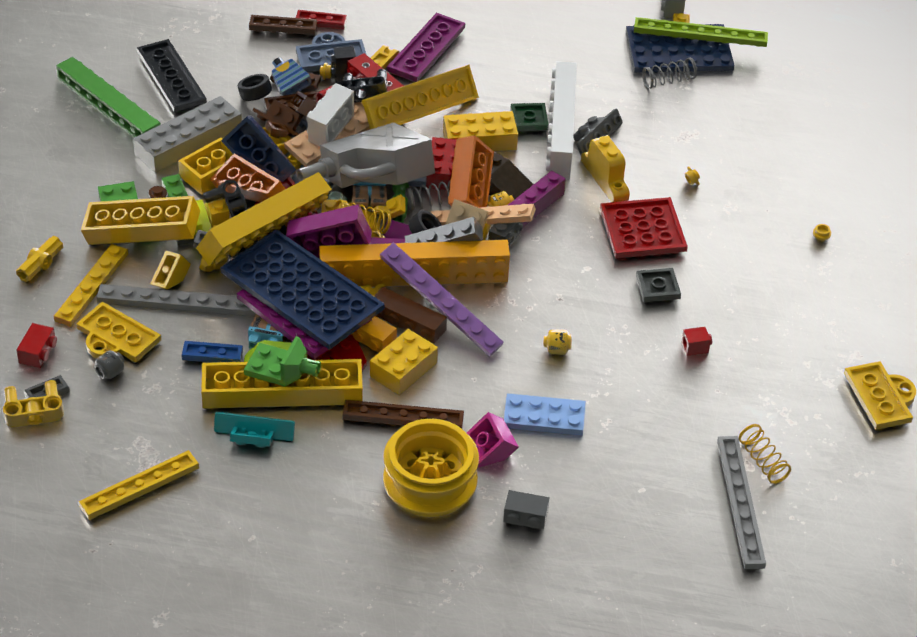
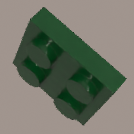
M511 103L510 110L513 111L517 131H548L549 124L545 103Z

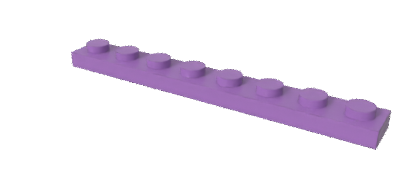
M394 242L380 253V258L439 312L447 316L450 322L489 357L503 345L504 341Z

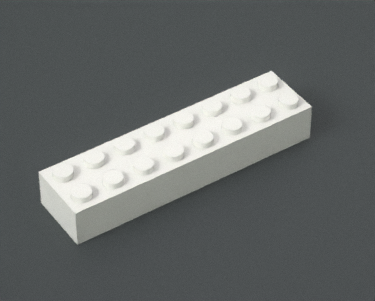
M556 61V68H552V78L555 79L551 80L546 156V159L550 160H546V171L550 172L552 170L566 178V180H570L577 63Z

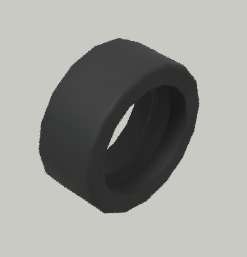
M266 74L250 75L240 80L237 85L240 97L245 101L259 100L269 95L272 91L269 77Z
M420 210L409 220V228L412 234L442 226L435 215L426 210Z

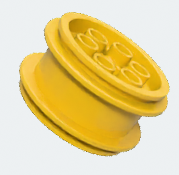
M440 419L416 420L395 432L385 446L383 454L385 466L383 473L384 487L390 498L407 512L424 517L443 516L458 510L473 496L478 482L479 453L472 438L459 426Z

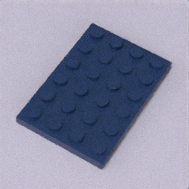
M703 24L725 27L724 24ZM634 25L626 26V36L634 73H642L645 67L652 69L654 65L660 67L663 63L667 65L672 61L677 63L680 59L685 62L690 57L696 63L697 72L734 71L735 65L729 43L640 34L634 32ZM689 60V72H694L693 64ZM680 61L677 65L680 71L684 72V63ZM674 63L669 65L672 72H675L676 65ZM666 65L661 66L662 72H667ZM654 67L652 71L659 72V68Z

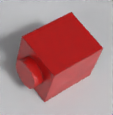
M705 326L683 329L681 344L686 356L709 353L713 340Z

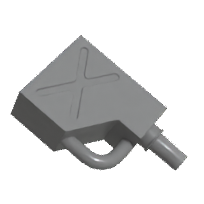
M390 123L320 145L321 158L318 160V163L297 169L296 171L299 182L319 172L324 179L341 188L359 182L400 185L435 173L432 142L428 137L396 123Z

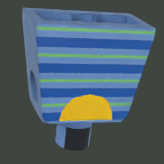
M278 57L272 62L275 67L271 71L281 96L296 94L297 91H301L312 84L310 75L293 59L284 62Z

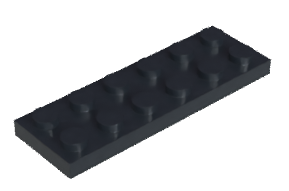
M169 39L137 47L138 55L174 113L207 103L206 96Z

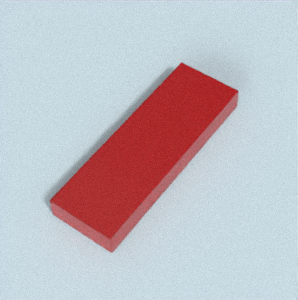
M298 10L296 18L317 19V27L344 30L347 21V15Z

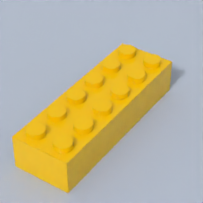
M194 196L89 202L81 232L88 245L193 239L200 209Z

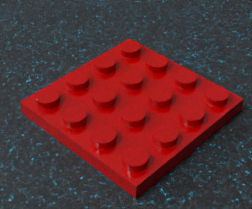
M671 197L600 203L601 215L615 258L687 252L688 245Z

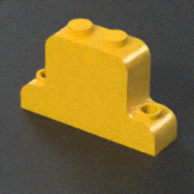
M608 135L590 140L589 151L581 154V162L611 202L628 201L630 192L624 181L626 162L623 154Z

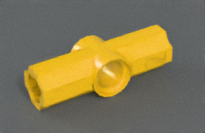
M53 235L38 249H31L27 260L16 270V275L21 281L27 282L41 269L47 270L52 263L53 257L64 248L63 242Z

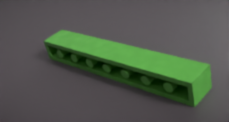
M73 56L56 65L57 78L134 138L161 125L147 111L141 109L135 102H132L124 94L116 90L114 86L108 84L102 77L96 75Z

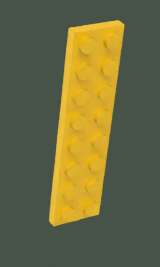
M469 64L364 99L362 103L371 130L390 123L402 125L479 98Z

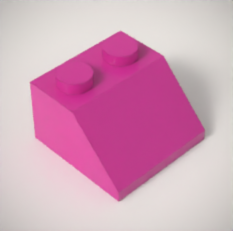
M490 412L485 414L467 432L478 449V468L505 461L519 448L504 419Z

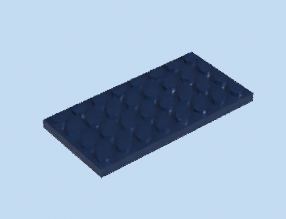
M277 229L221 267L223 275L329 350L385 309L383 302Z

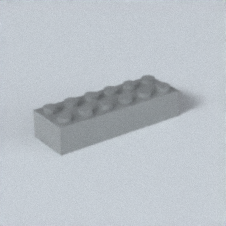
M219 96L133 138L135 155L156 173L177 163L178 160L220 137L223 139L242 121V114L223 97Z

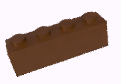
M382 287L374 295V297L385 304V309L376 317L404 330L410 329L433 344L447 330V316L385 287Z

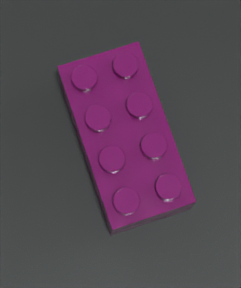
M358 204L289 220L286 236L317 258H320L319 246L371 244L372 231Z

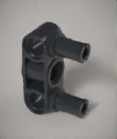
M379 69L375 77L354 79L352 74L346 73L343 76V80L337 84L354 91V103L362 102L364 99L388 92L387 71Z
M226 180L218 185V188L203 193L206 203L220 198L226 199L231 217L248 209L239 185L234 180ZM230 184L236 186V190L233 193L226 192V187Z

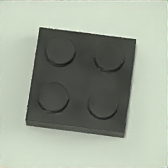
M673 268L636 271V278L643 302L681 299V291Z

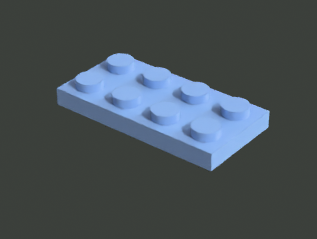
M507 393L504 421L509 429L583 436L586 401Z

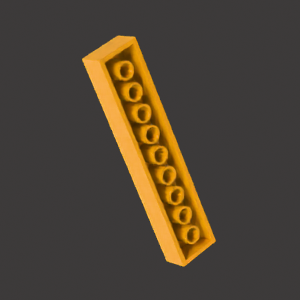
M508 240L395 243L440 285L508 282L510 262ZM392 243L319 246L320 260L358 286L371 285V287H376L378 284H384L385 286H411L380 258V253Z

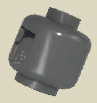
M106 351L96 359L94 369L102 379H113L124 370V358L119 352Z

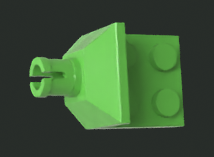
M297 336L288 350L259 342L244 368V375L287 386L300 379L303 373L317 377L321 369V362L307 358V351L300 337Z

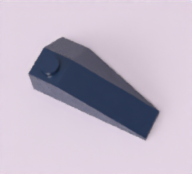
M252 116L245 117L221 140L233 154L235 153L282 182L296 171L295 167Z

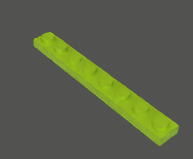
M635 17L634 32L640 34L756 47H767L768 32Z

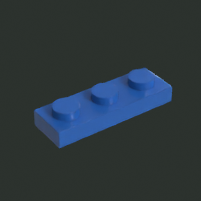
M185 341L182 350V360L212 363L241 362L243 345Z

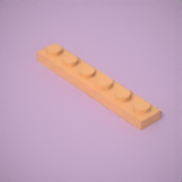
M534 204L481 208L489 211L487 224L531 222L536 210ZM436 210L430 213L435 215L441 225H445L450 210Z

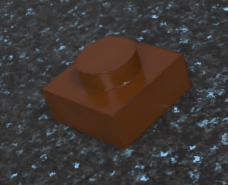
M267 121L265 128L272 137H287L288 130L284 124Z

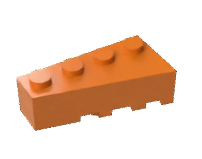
M235 153L210 178L216 188L226 180L236 181L244 199L259 203L285 190L278 179ZM233 184L226 187V192L233 193L236 190V186Z

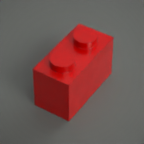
M32 323L16 349L18 363L41 368L44 361L48 360L51 349L57 343L54 328Z

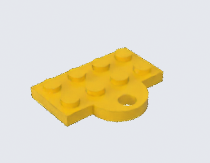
M101 302L76 323L77 329L88 335L86 338V348L88 353L96 359L106 351L112 350L116 353L119 352L136 363L161 341V334L104 302ZM98 347H103L102 350H95Z
M881 361L845 368L844 375L875 430L912 422L913 416L908 406L914 402L916 387L911 380L901 375H888ZM901 388H906L909 391H903Z

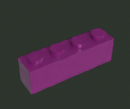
M551 170L508 204V206L534 204L536 209L533 216L534 219L564 195L566 178ZM522 222L523 227L526 226L529 222Z

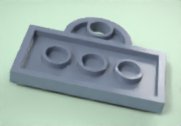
M324 32L316 35L311 45L296 46L299 65L306 72L319 71L320 67L324 66V63L331 65V55H334V47L354 46L356 57L363 53L366 54L362 39L345 41L343 36L333 32Z

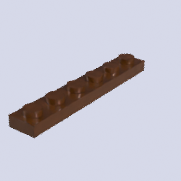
M345 400L342 416L343 420L406 425L421 419H440L451 422L462 429L464 411Z

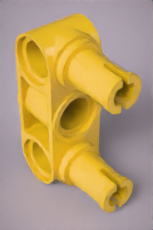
M49 380L45 382L46 396L22 400L17 399V392L14 386L6 387L4 389L5 403L3 406L6 424L9 427H21L55 422L62 419L64 410L62 399L58 395L56 381Z

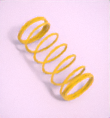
M340 199L335 203L333 210H336L340 203H342L343 208L356 204L354 202L348 204L347 201ZM359 205L365 209L363 214L366 212V220L367 209L374 211L368 221L369 225L374 214V224L371 231L376 223L375 212H382L379 216L376 230L381 234H385L391 224L390 212L382 211L381 209L374 210L372 207L365 208L364 205ZM387 213V214H388V223H387V226H386L385 230H384L383 232H381V231L383 230L384 224H385L384 214ZM382 217H383V225H382V228H381V230H380V224H381V220H382Z
M759 424L747 426L741 431L738 437L739 441L745 445V449L748 452H751V457L762 468V472L768 475L767 478L770 483L776 484L785 480L790 475L791 466L787 464L786 460L779 461L782 454L774 453L776 450L775 445L768 446L770 438H763L765 431L762 430ZM759 427V430L752 433L746 441L741 440L742 435L747 430ZM768 439V443L763 448L753 451L760 441ZM754 444L751 451L747 449L746 445ZM771 446L774 447V450L768 456L758 459L765 449ZM760 451L757 458H754L752 453ZM776 454L780 455L776 462L764 466L770 457ZM766 459L762 466L758 464V460ZM772 466L768 474L764 472L763 468ZM786 466L789 467L788 472L778 480H771V475L778 474Z

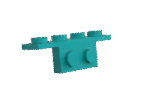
M216 412L214 431L230 434V442H235L238 445L254 444L257 447L263 448L270 446L273 439L293 441L295 421Z

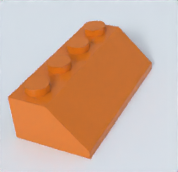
M475 135L456 139L448 204L452 206L454 199L478 208L487 207L494 151Z

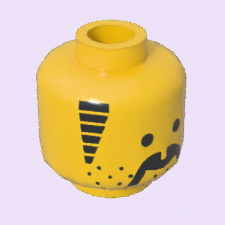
M551 329L548 332V336H544L543 345L548 349L549 354L564 355L568 350H571L572 336L565 329Z

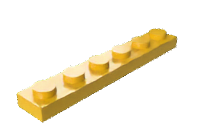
M111 244L55 313L54 321L72 327L98 294L100 284H105L127 257L128 249Z
M189 450L78 501L79 507L88 520H91L199 469V463Z

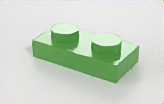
M179 174L162 178V185L167 190V197L188 196Z

